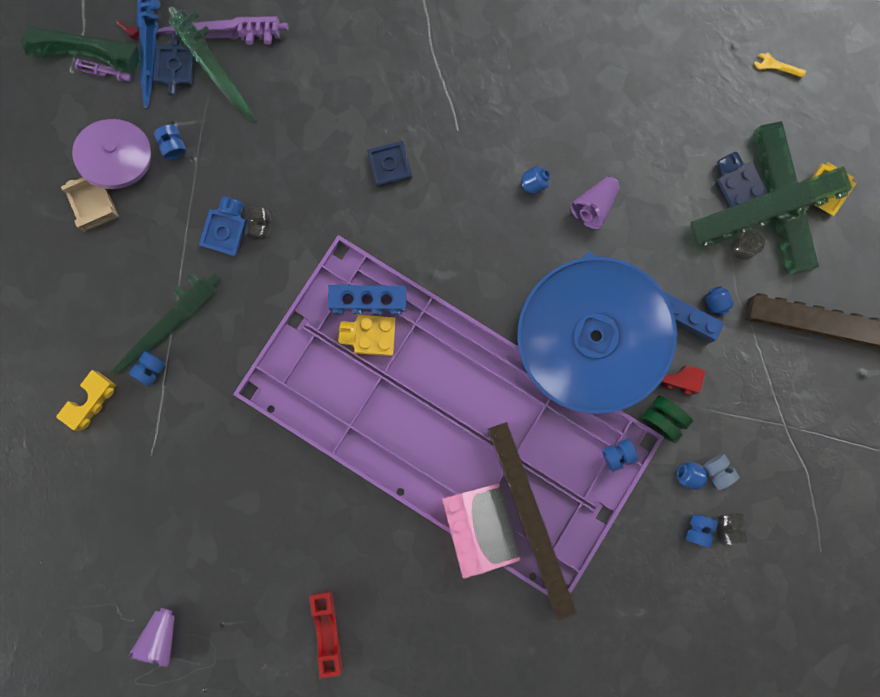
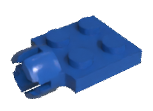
M222 197L219 208L217 210H209L199 245L237 256L247 220L241 218L243 203L234 198Z

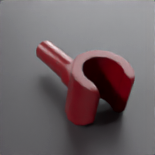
M120 20L117 21V24L127 32L132 40L139 37V32L135 26L129 28Z

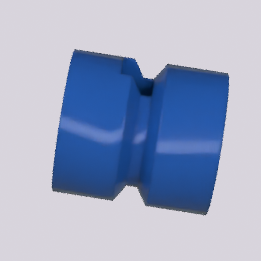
M165 125L154 131L155 139L158 145H160L159 149L164 159H176L186 153V148L180 139L181 136L176 125Z
M144 351L139 358L140 363L135 364L129 374L150 387L156 379L155 374L160 373L166 364L151 353Z
M628 438L617 442V446L610 445L602 449L603 457L611 472L622 469L624 464L629 466L638 462L636 450Z
M693 514L690 522L692 529L688 530L685 540L711 548L714 538L711 534L716 531L718 521Z

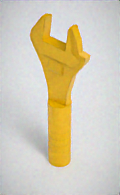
M768 52L767 54H758V57L764 59L762 64L754 62L759 70L778 69L802 78L806 70L778 62Z

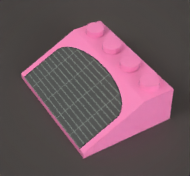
M499 483L442 498L463 578L520 561Z

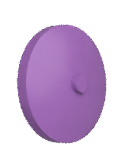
M118 119L101 120L87 126L77 136L72 150L73 161L79 174L89 183L106 189L123 188L137 182L147 172L152 158L149 141L142 130L132 123Z

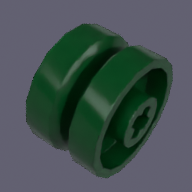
M658 395L652 402L654 410L647 409L641 418L651 429L662 435L665 439L672 443H677L682 437L680 429H688L693 419L678 405Z

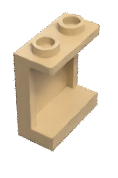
M83 177L77 180H70L66 182V185L61 186L62 191L67 194L77 219L74 220L75 224L80 230L85 232L118 217L106 188L95 186Z

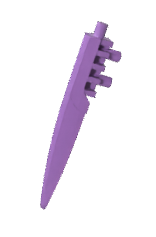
M236 17L233 20L198 22L160 28L156 34L173 36V33H179L181 37L239 39L241 37V40L246 38V44L252 45L255 36H258L259 40H263L264 37V43L269 45L273 36H275V39H279L280 31H288V23H279L277 17Z

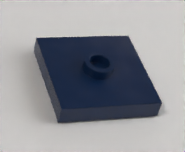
M403 141L367 150L376 187L412 178Z

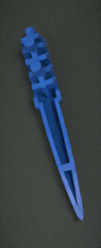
M137 0L140 73L143 105L145 108L149 104L153 81L156 32H158V23L155 21L158 19V15L154 14V12L159 10V0Z

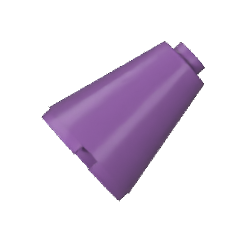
M605 177L576 198L571 205L574 216L578 220L580 218L583 219L585 226L599 229L604 225L619 192V182L613 177Z
M163 608L160 609V612L155 611L129 654L130 657L148 663H159L160 666H169L175 616L171 615L172 611Z

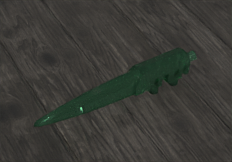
M171 6L168 9L172 15L169 22L195 59L229 100L253 123H257L242 96L207 47L209 45L203 37L208 35L210 30L205 26L198 31L193 21L200 17L196 10L187 15L184 9L178 12L174 6Z
M192 273L187 279L194 285L186 293L179 286L173 291L180 298L174 304L176 308L167 313L109 373L115 374L141 357L144 351H149L173 332L217 291L213 285L220 278L214 274L209 279L203 276L199 280Z

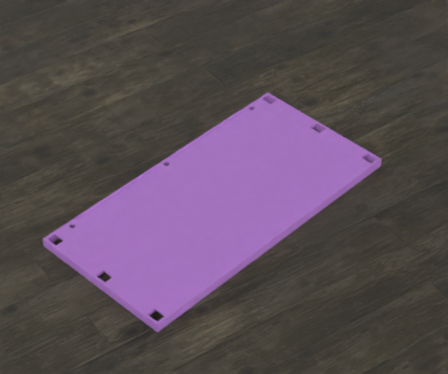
M339 235L233 394L450 534L452 533L442 498L499 483L520 561L502 567L546 595L547 592L487 429L505 422L508 423L566 584L569 585L570 594L664 438L621 410L600 414L584 413L556 403L546 396L529 377L517 345ZM340 243L349 248L342 260L333 255ZM328 285L406 286V312H402V315H391V312H383L382 315H373L371 312L361 314L395 318L393 356L355 354L352 345L339 343L340 323L342 321L354 322L357 319V315L352 314V311H344V314H333V311L328 309ZM366 296L363 299V304H371L373 298ZM388 296L382 299V304L389 305L392 302V298ZM345 297L343 303L347 305L351 304L353 302V297ZM295 312L304 317L297 329L287 324ZM248 382L258 387L250 400L241 395ZM269 406H274L275 410L273 413L268 412ZM646 433L656 438L649 451L639 446ZM628 438L636 450L638 462L629 466L624 464L622 469L611 472L603 457L602 449L610 445L617 446V442ZM399 488L404 489L402 496L397 494ZM603 505L613 511L606 524L596 519ZM530 573H536L535 580L529 578Z

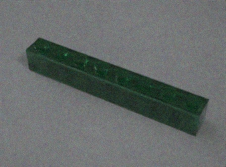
M779 121L760 125L754 131V142L758 145V158L763 165L762 174L767 181V192L772 201V213L776 216V230L781 236L782 241L780 245L786 256L785 266L789 270L790 275L814 270L819 267L783 122Z
M843 166L692 221L690 226L697 245L707 247L713 245L714 241L720 238L723 241L732 238L734 233L740 232L743 234L752 230L751 227L756 225L763 227L770 224V220L776 218L778 220L785 219L792 212L802 213L809 210V206L815 204L817 206L824 205L829 202L828 199L846 197L853 187Z

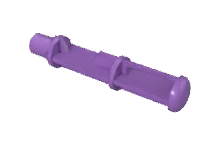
M77 59L75 62L76 70L104 77L107 73L117 75L119 81H131L132 79L131 74L125 73L121 69ZM82 61L95 64V67L83 65ZM81 67L93 69L94 73L81 70Z

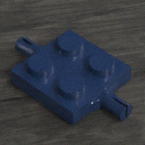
M173 33L172 44L157 45L153 80L155 83L168 84L167 95L176 96L177 85H192L195 48L180 45L181 34Z

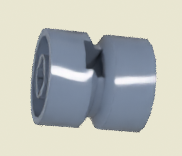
M724 453L703 465L707 475L713 477L712 482L718 490L730 486L740 478L734 467L729 466L730 461Z

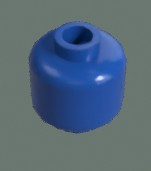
M540 166L533 167L523 174L521 181L523 188L532 194L541 192L548 188L550 184V173L547 169H543Z
M723 286L708 290V294L705 296L709 311L713 314H718V316L728 314L729 309L734 305L730 291L723 288Z
M686 462L678 468L677 478L680 484L685 487L698 490L708 481L706 469L699 464Z

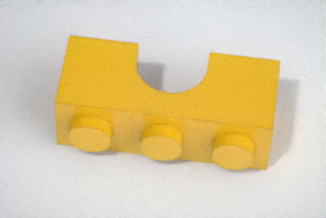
M91 370L80 385L88 393L87 402L79 406L75 402L68 401L56 416V418L74 431L85 430L89 426L92 416L102 409V403L105 399L110 398L114 393L116 384L98 371Z

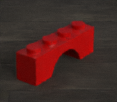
M686 365L674 375H665L660 384H663L665 389L674 390L676 388L682 390V394L693 396V394L700 393L706 370Z
M332 590L312 593L309 597L318 638L320 678L341 675L343 667Z

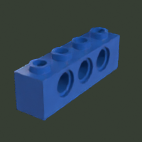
M328 285V309L333 311V314H344V311H352V314L361 315L364 312H371L373 315H382L383 312H391V315H402V312H406V286ZM352 296L353 302L351 304L343 303L345 297ZM366 296L373 298L372 303L369 305L363 304V299ZM384 297H391V304H382Z

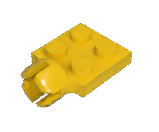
M357 314L356 321H342L340 323L338 341L340 344L352 345L355 354L393 356L395 318Z

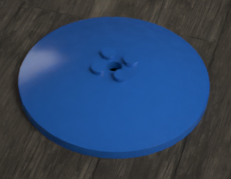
M608 257L576 259L552 270L538 282L527 297L518 324L520 357L534 384L556 403L584 413L600 414L619 411L647 397L667 374L677 343L674 312L661 287L653 278L638 267L625 261ZM593 331L601 332L602 338L600 341L595 342L591 339L590 336Z

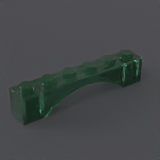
M29 26L20 39L25 55L46 58L60 54L87 55L104 61L115 71L134 73L140 61L138 45L33 26Z

